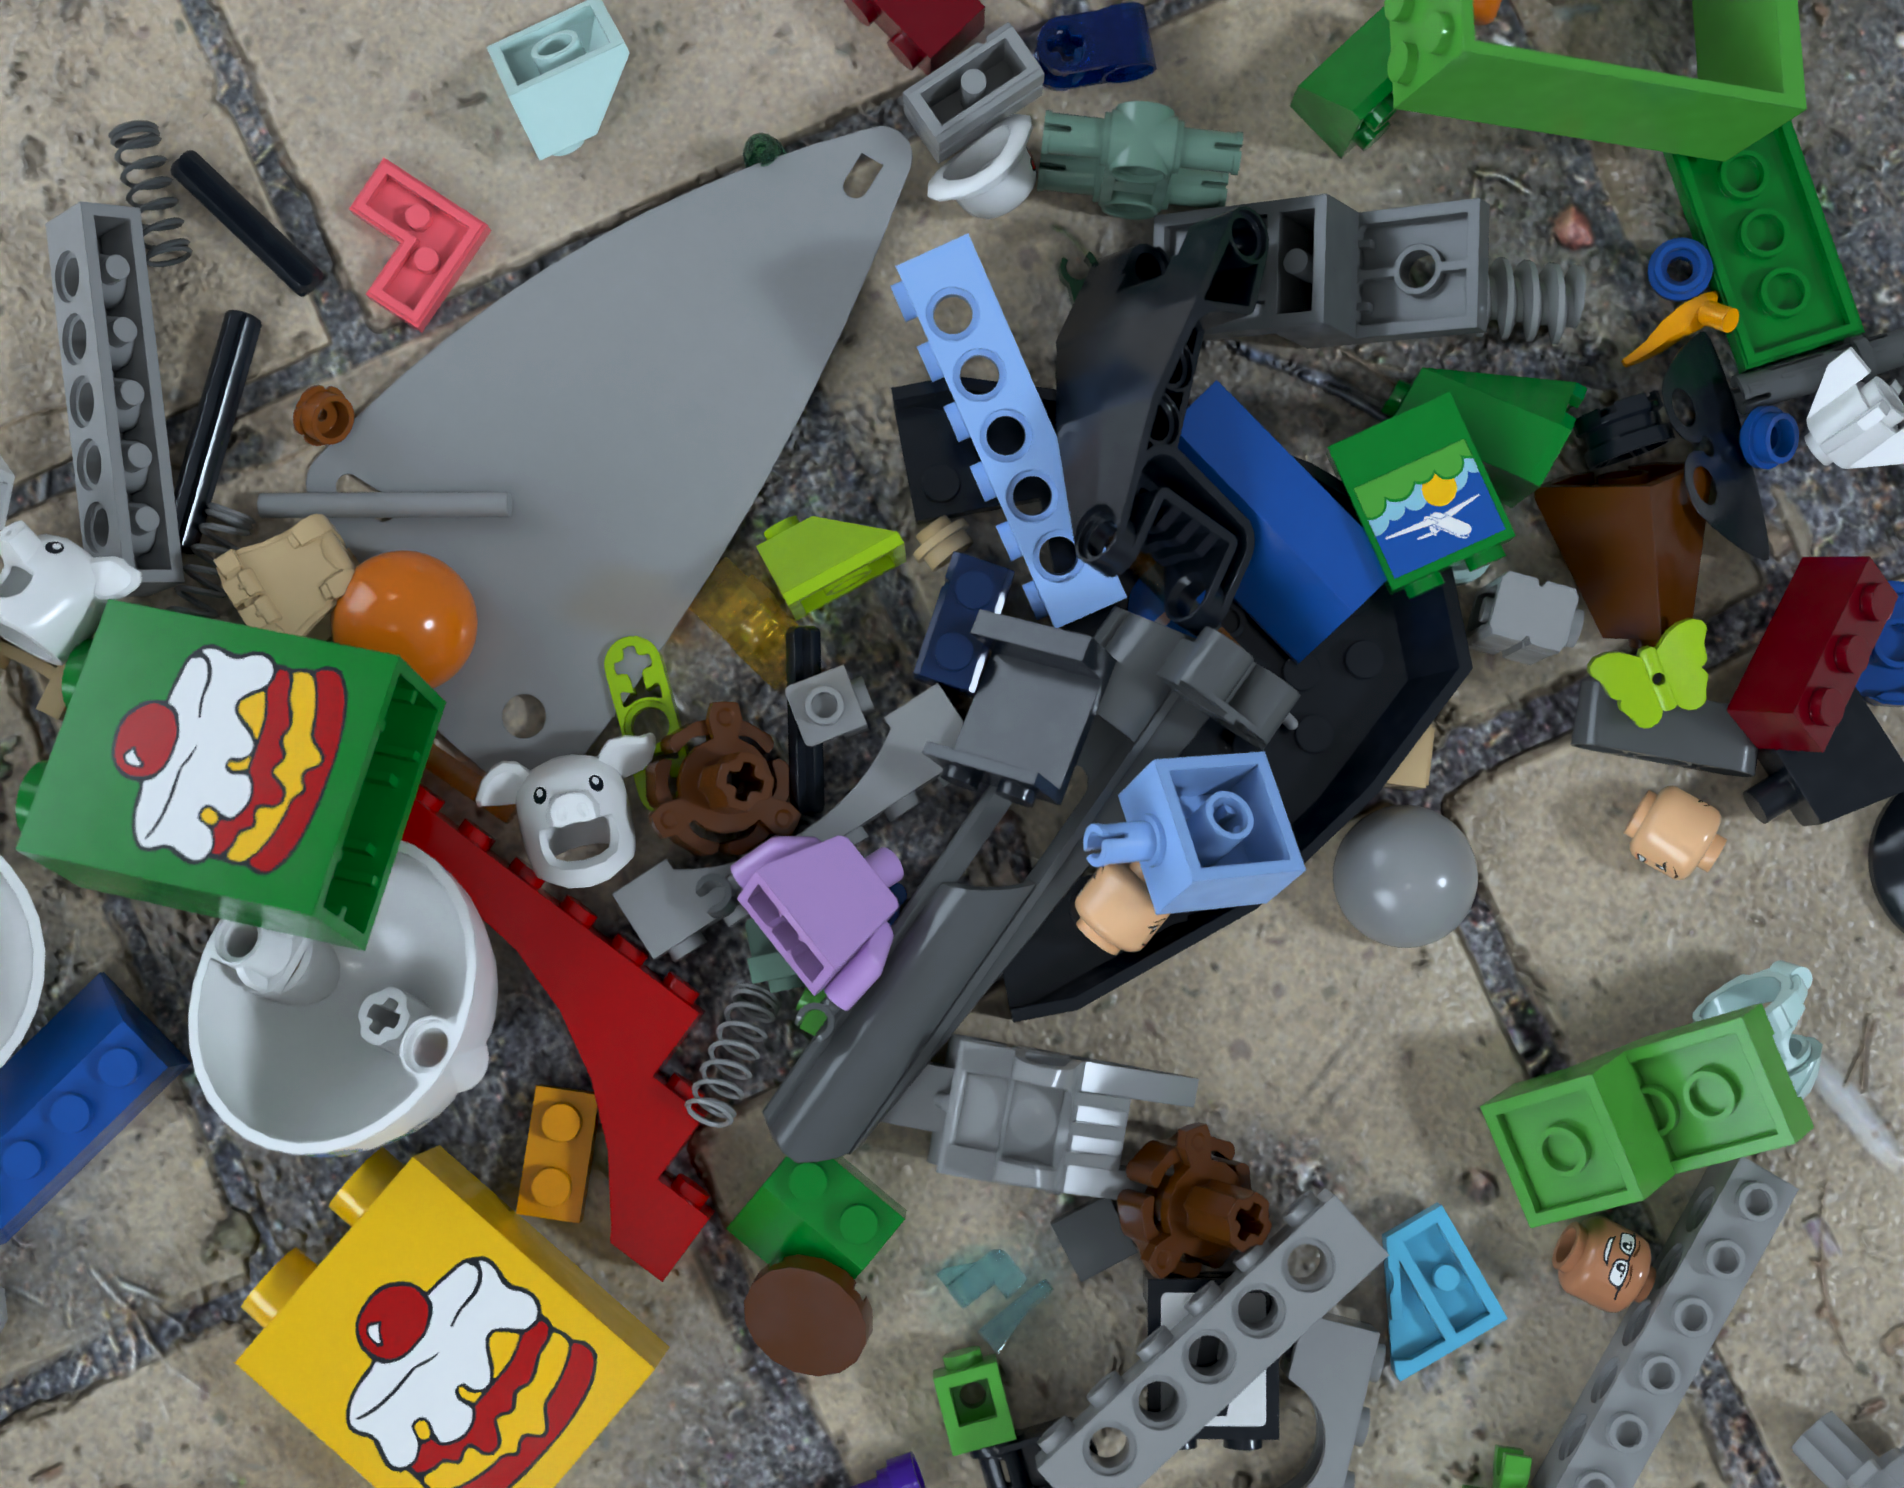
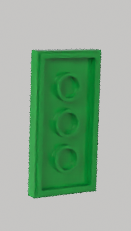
M1791 120L1725 162L1663 152L1692 238L1701 243L1708 250L1712 258L1713 273L1708 284L1711 292L1716 291L1718 293V303L1736 308L1739 311L1737 326L1730 333H1725L1739 374L1843 342L1847 337L1865 332Z

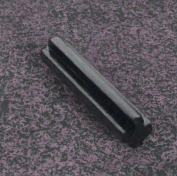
M187 150L172 164L170 169L171 175L298 296H307L320 284L323 279L322 271L196 151Z
M792 626L788 628L785 633L787 686L821 673V633L819 628L815 626ZM787 699L790 803L802 815L822 813L825 806L823 743L814 747H808L804 743Z

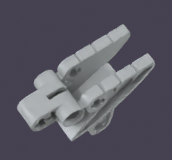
M952 1034L948 1042L945 1064L930 1061L881 1121L932 1131L927 1162L937 1165V1173L997 1184L1040 1189L1056 1195L1068 1193L1117 1200L1119 1193L1123 1189H1132L1141 1193H1145L1147 1185L1131 1181L1126 1174L1127 1166L1120 1165L1131 1099L1194 1107L1199 1079L1025 1046L1013 1045V1047H1006L1007 1044L997 1041Z

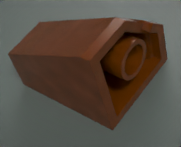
M1651 462L1630 465L1628 470L1612 471L1598 475L1596 477L1597 483H1595L1594 472L1592 471L1568 474L1543 483L1540 488L1534 491L1535 501L1603 638L1628 639L1629 647L1636 649L1647 645L1655 647L1663 633L1675 622L1685 618H1693L1706 520L1698 513L1691 502L1685 483L1684 462ZM1697 466L1693 475L1694 486L1701 500L1708 504L1712 476L1707 469Z

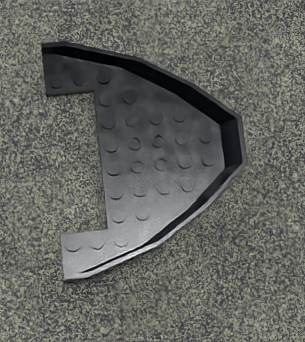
M960 377L963 387L975 395L989 393L998 383L997 381ZM945 378L935 382L930 380L891 388L916 525L933 522L943 515H947L951 519L1002 509L997 497L987 502L984 501L969 467L980 462L981 459L971 437L958 442L943 406L955 400ZM1036 387L1056 433V389ZM1000 417L989 425L986 438L988 445L994 452L1000 455H1011L1022 447L1025 433L1022 425L1016 419ZM1293 456L1362 526L1342 480L1313 463ZM1029 476L1023 478L1014 488L1013 501L1015 506L1039 502L1042 512L1050 502L1051 493L1049 486L1039 477ZM1115 534L1109 539V541L1105 545L1106 549L1113 541ZM1061 536L1048 539L1047 544L1053 573L1067 571L1076 560L1073 542ZM1140 551L1133 564L1122 574L1118 575L1127 598L1064 625V630L1093 638L1114 606L1128 611L1132 588L1142 574L1159 563L1154 560L1150 553L1145 554ZM1452 567L1440 572L1445 584L1412 599H1408L1404 589L1390 595L1384 583L1298 665L1233 600L1227 615L1221 622L1218 632L1247 651L1254 658L1256 664L1271 671L1298 691L1301 696L1290 711L1297 719L1298 727L1295 730H1289L1281 724L1265 749L1261 750L1210 718L1178 758L1265 751L1298 849L1305 864L1381 791L1473 669ZM1093 874L1081 876L1003 972L1011 1019L1014 1023L1079 1010L1256 910L1262 904L1170 913L1143 949L1137 952L1120 950L1117 955H1112L1093 943L1076 925L1080 915L1075 908V899Z

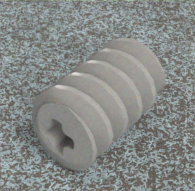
M1498 257L1493 261L1488 270L1487 327L1490 320H1497L1500 338L1508 340L1515 323H1522L1526 342H1533L1540 326L1547 325L1551 344L1558 345L1566 327L1575 330L1579 325L1585 304L1586 275L1584 267L1574 264L1564 276L1559 264L1548 262L1543 266L1538 275L1535 262L1524 259L1518 264L1513 273L1510 261L1507 258ZM1475 333L1476 337H1483L1484 333Z

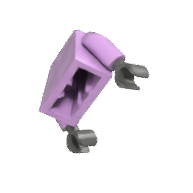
M840 835L823 842L816 837L774 836L733 863L730 867L732 873L726 877L719 874L703 876L697 882L695 891L699 897H702L716 887L725 888L723 900L708 909L707 913L713 918L722 919L734 912L739 901L810 992L815 996L824 989L827 996L820 1003L813 1002L803 1006L797 1013L795 1021L796 1026H798L810 1011L821 1010L824 1012L828 1019V1026L825 1032L814 1040V1042L818 1043L825 1041L833 1034L836 1027L835 1015L841 1009L849 1011L882 974L894 938L888 921L899 908L898 900L889 888L902 880L904 875L903 867L898 857L888 848L881 847L864 858L847 837Z

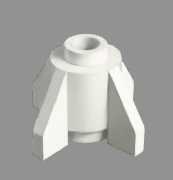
M1849 347L1830 361L1806 419L1810 432L1805 435V442L1813 455L1826 466L1833 462L1843 469L1904 464V427L1898 429L1897 425L1904 420V405L1898 397L1903 387L1896 379L1887 384L1877 376L1866 384L1861 382L1860 380L1870 374L1871 370L1852 347Z

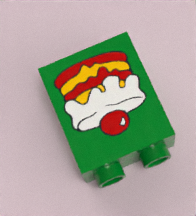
M108 599L94 638H88L75 646L65 664L62 676V696L67 711L49 760L36 763L27 772L20 785L16 799L15 815L21 835L15 850L82 888L365 951L446 701L399 655Z

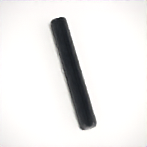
M228 310L224 315L174 490L180 547L183 554H194L190 546L199 544L203 533L198 526L206 523L208 515L204 510L208 509L207 504L211 503L262 327L261 321L256 316L240 310Z

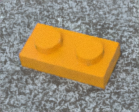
M544 1084L536 1085L516 1214L573 1223H581L583 1221L599 1121V1111L594 1092Z

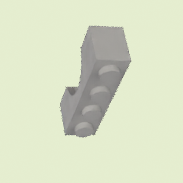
M1326 1313L1283 1353L1280 1368L1288 1379L1307 1393L1311 1400L1316 1417V1438L1312 1453L1305 1466L1290 1481L1277 1488H1354L1355 1473L1348 1471L1353 1446L1362 1447L1366 1440L1370 1423V1408L1364 1407L1363 1404L1369 1381L1377 1383L1381 1376L1386 1352L1385 1344L1378 1343L1380 1333L1370 1323Z

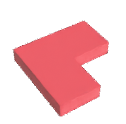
M386 158L382 159L349 208L356 217L399 244L366 295L370 300L422 333L490 234V227Z

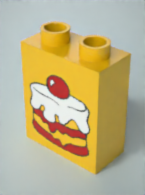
M440 1145L413 1156L406 1165H403L388 1150L381 1147L356 1170L330 1202L329 1208L350 1225L351 1228L324 1260L317 1265L298 1247H295L262 1278L247 1296L241 1308L264 1329L234 1363L375 1488H554L652 1374L670 1347L519 1214H516L509 1205Z

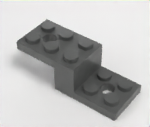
M1319 194L1154 215L1153 247L1160 246L1166 252L1170 261L1172 256L1178 254L1192 225L1234 208L1248 206L1255 210L1267 228L1269 249L1254 313L1206 329L1203 341L1277 334L1307 349L1487 332L1490 204L1481 198L1357 212L1329 194ZM1424 256H1432L1435 261L1433 277L1424 286L1412 288L1409 281L1411 267L1418 259Z

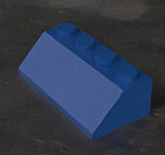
M100 972L0 1068V1245L6 1244L191 1064L104 972Z

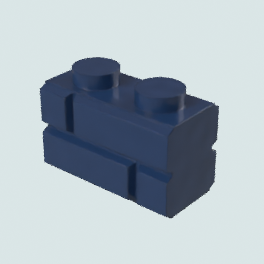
M953 551L945 575V584L941 587L913 671L914 680L931 686L939 683L943 690L967 698H974L990 649L970 632L979 609L998 614L1003 613L1015 571Z

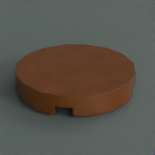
M797 1254L784 1257L781 1263L771 1266V1263H769L759 1271L744 1300L745 1323L754 1342L771 1360L793 1372L818 1377L841 1373L857 1362L873 1331V1309L867 1296L863 1301L861 1295L854 1289L857 1282L846 1270L823 1258Z

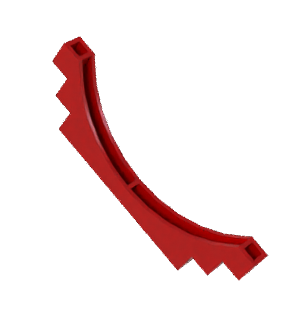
M420 783L402 841L413 844L428 854L456 879L469 894L481 918L518 952L560 1010L591 1078L608 1149L611 1219L610 1243L663 1282L715 1213V1210L705 1204L710 1195L699 1184L681 1173L675 1179H672L665 1173L701 1125L685 1108V1102L694 1098L691 1090L693 1083L677 1072H674L669 1079L660 1073L706 1012L694 1003L700 993L671 971L662 979L643 964L649 957V954L620 933L613 940H610L592 926L598 918L594 912L568 894L562 902L557 900L541 888L545 881L536 876L529 863L516 856L511 864H509L491 850V847L496 842L495 838L467 818L460 825H457L440 812V809L446 802ZM698 1089V1095L700 1098H703L705 1093ZM698 1103L691 1105V1108L700 1116L706 1118L709 1114Z

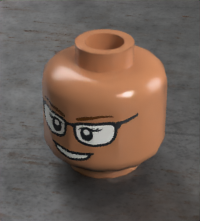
M1591 1216L1581 1223L1572 1222L1562 1232L1553 1252L1552 1265L1558 1270V1280L1563 1290L1604 1312L1618 1313L1627 1308L1633 1301L1637 1303L1644 1301L1655 1283L1656 1269L1650 1266L1651 1248L1645 1238L1602 1216Z

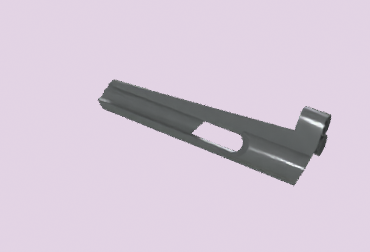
M1114 606L1093 636V639L1117 661L1076 764L1082 767L1088 776L1085 795L1024 882L994 887L965 885L959 883L958 880L1013 803L995 793L997 787L989 785L892 924L891 928L894 938L881 976L849 1011L841 1009L835 1015L836 1027L831 1037L816 1043L814 1040L825 1032L828 1026V1019L825 1020L763 1109L762 1113L771 1137L780 1150L794 1162L806 1163L835 1159L846 1154L850 1155L860 1147L1091 864L1086 857L1089 854L1101 853V849L1084 851L1083 838L1087 827L1092 823L1112 824L1126 822L1118 795L1154 759L1178 758L1210 718L1249 744L1264 750L1301 696L1298 691L1271 671L1256 664L1254 658L1234 641L1208 626L1203 628L1197 638H1193Z

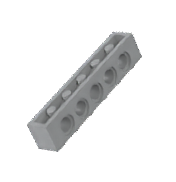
M80 201L45 225L83 549L93 557L116 556L125 559L131 567L142 573L141 584L126 597H147L184 583L185 580L141 211L138 207Z
M1745 1157L1708 1166L1652 1266L1656 1269V1279L1651 1292L1644 1301L1640 1303L1633 1301L1531 1482L1530 1485L1533 1488H1633L1799 1190L1797 1187Z
M1326 1188L1317 1196L1311 1190L1305 1192L1283 1213L1282 1218L1287 1224L1268 1241L1265 1240L1263 1245H1254L1249 1247L1244 1253L1239 1252L1233 1260L1238 1269L1221 1285L1218 1286L1214 1280H1211L1186 1302L1184 1308L1189 1314L1171 1331L1165 1325L1157 1328L1138 1346L1135 1353L1140 1359L1122 1376L1114 1370L1102 1378L1086 1396L1091 1405L1071 1422L1067 1416H1063L1043 1433L1037 1441V1444L1042 1449L1035 1455L1037 1470L1053 1488H1139L1384 1261L1389 1254L1335 1194ZM1303 1244L1316 1246L1320 1254L1317 1269L1307 1277L1298 1278L1291 1276L1287 1267L1290 1253L1296 1247ZM1252 1290H1264L1271 1296V1309L1268 1315L1258 1322H1246L1240 1319L1238 1315V1305L1241 1298ZM1206 1335L1221 1339L1223 1342V1352L1215 1364L1209 1367H1199L1189 1361V1349L1196 1339ZM1155 1381L1166 1382L1173 1386L1175 1390L1174 1399L1170 1406L1160 1412H1150L1139 1405L1141 1391L1145 1386ZM1105 1427L1117 1428L1126 1435L1125 1445L1122 1450L1111 1457L1098 1456L1089 1448L1092 1436L1098 1430Z

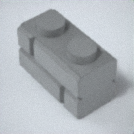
M1007 22L986 36L985 44L977 42L903 91L904 114L934 159L941 163L983 135L1002 119L1015 114L1042 96L1044 72L1014 27Z
M1510 570L1482 587L1475 594L1466 628L1469 649L1491 655L1502 651V656L1505 659L1532 665L1551 655L1559 654L1566 646L1573 648L1578 641L1584 622V610L1576 608L1579 600L1576 588L1550 581L1539 585L1538 578Z

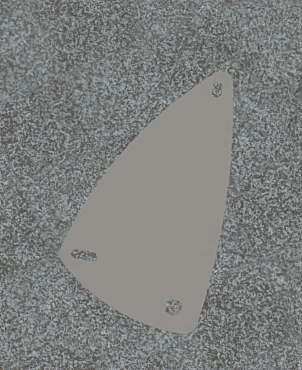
M887 126L872 127L819 142L757 163L659 205L597 237L545 268L494 302L447 337L354 419L353 427L344 440L337 444L328 445L311 464L306 479L307 493H337L336 483L345 474L356 476L380 492L511 493L513 501L511 517L392 518L384 522L376 518H328L341 535L346 548H350L360 564L378 554L390 551L408 550L422 552L445 562L460 575L468 586L477 610L478 629L476 641L468 660L460 671L441 686L434 688V690L446 701L438 726L439 732L486 773L502 761H516L531 770L559 756L570 754L585 755L616 714L604 669V660L609 648L621 638L638 636L650 641L660 652L712 573L762 489L803 413L845 327L878 252L913 159L912 148L908 139L898 130ZM863 153L883 165L866 194L860 198H852L845 193L843 185ZM631 646L623 649L624 660L615 664V671L617 675L628 674L634 689L642 678V670L651 665V658L649 654L638 655L635 647ZM630 693L621 694L623 703L628 698ZM521 694L532 695L539 699L546 712L543 728L536 735L529 738H518L510 734L506 730L502 719L503 709L507 702Z

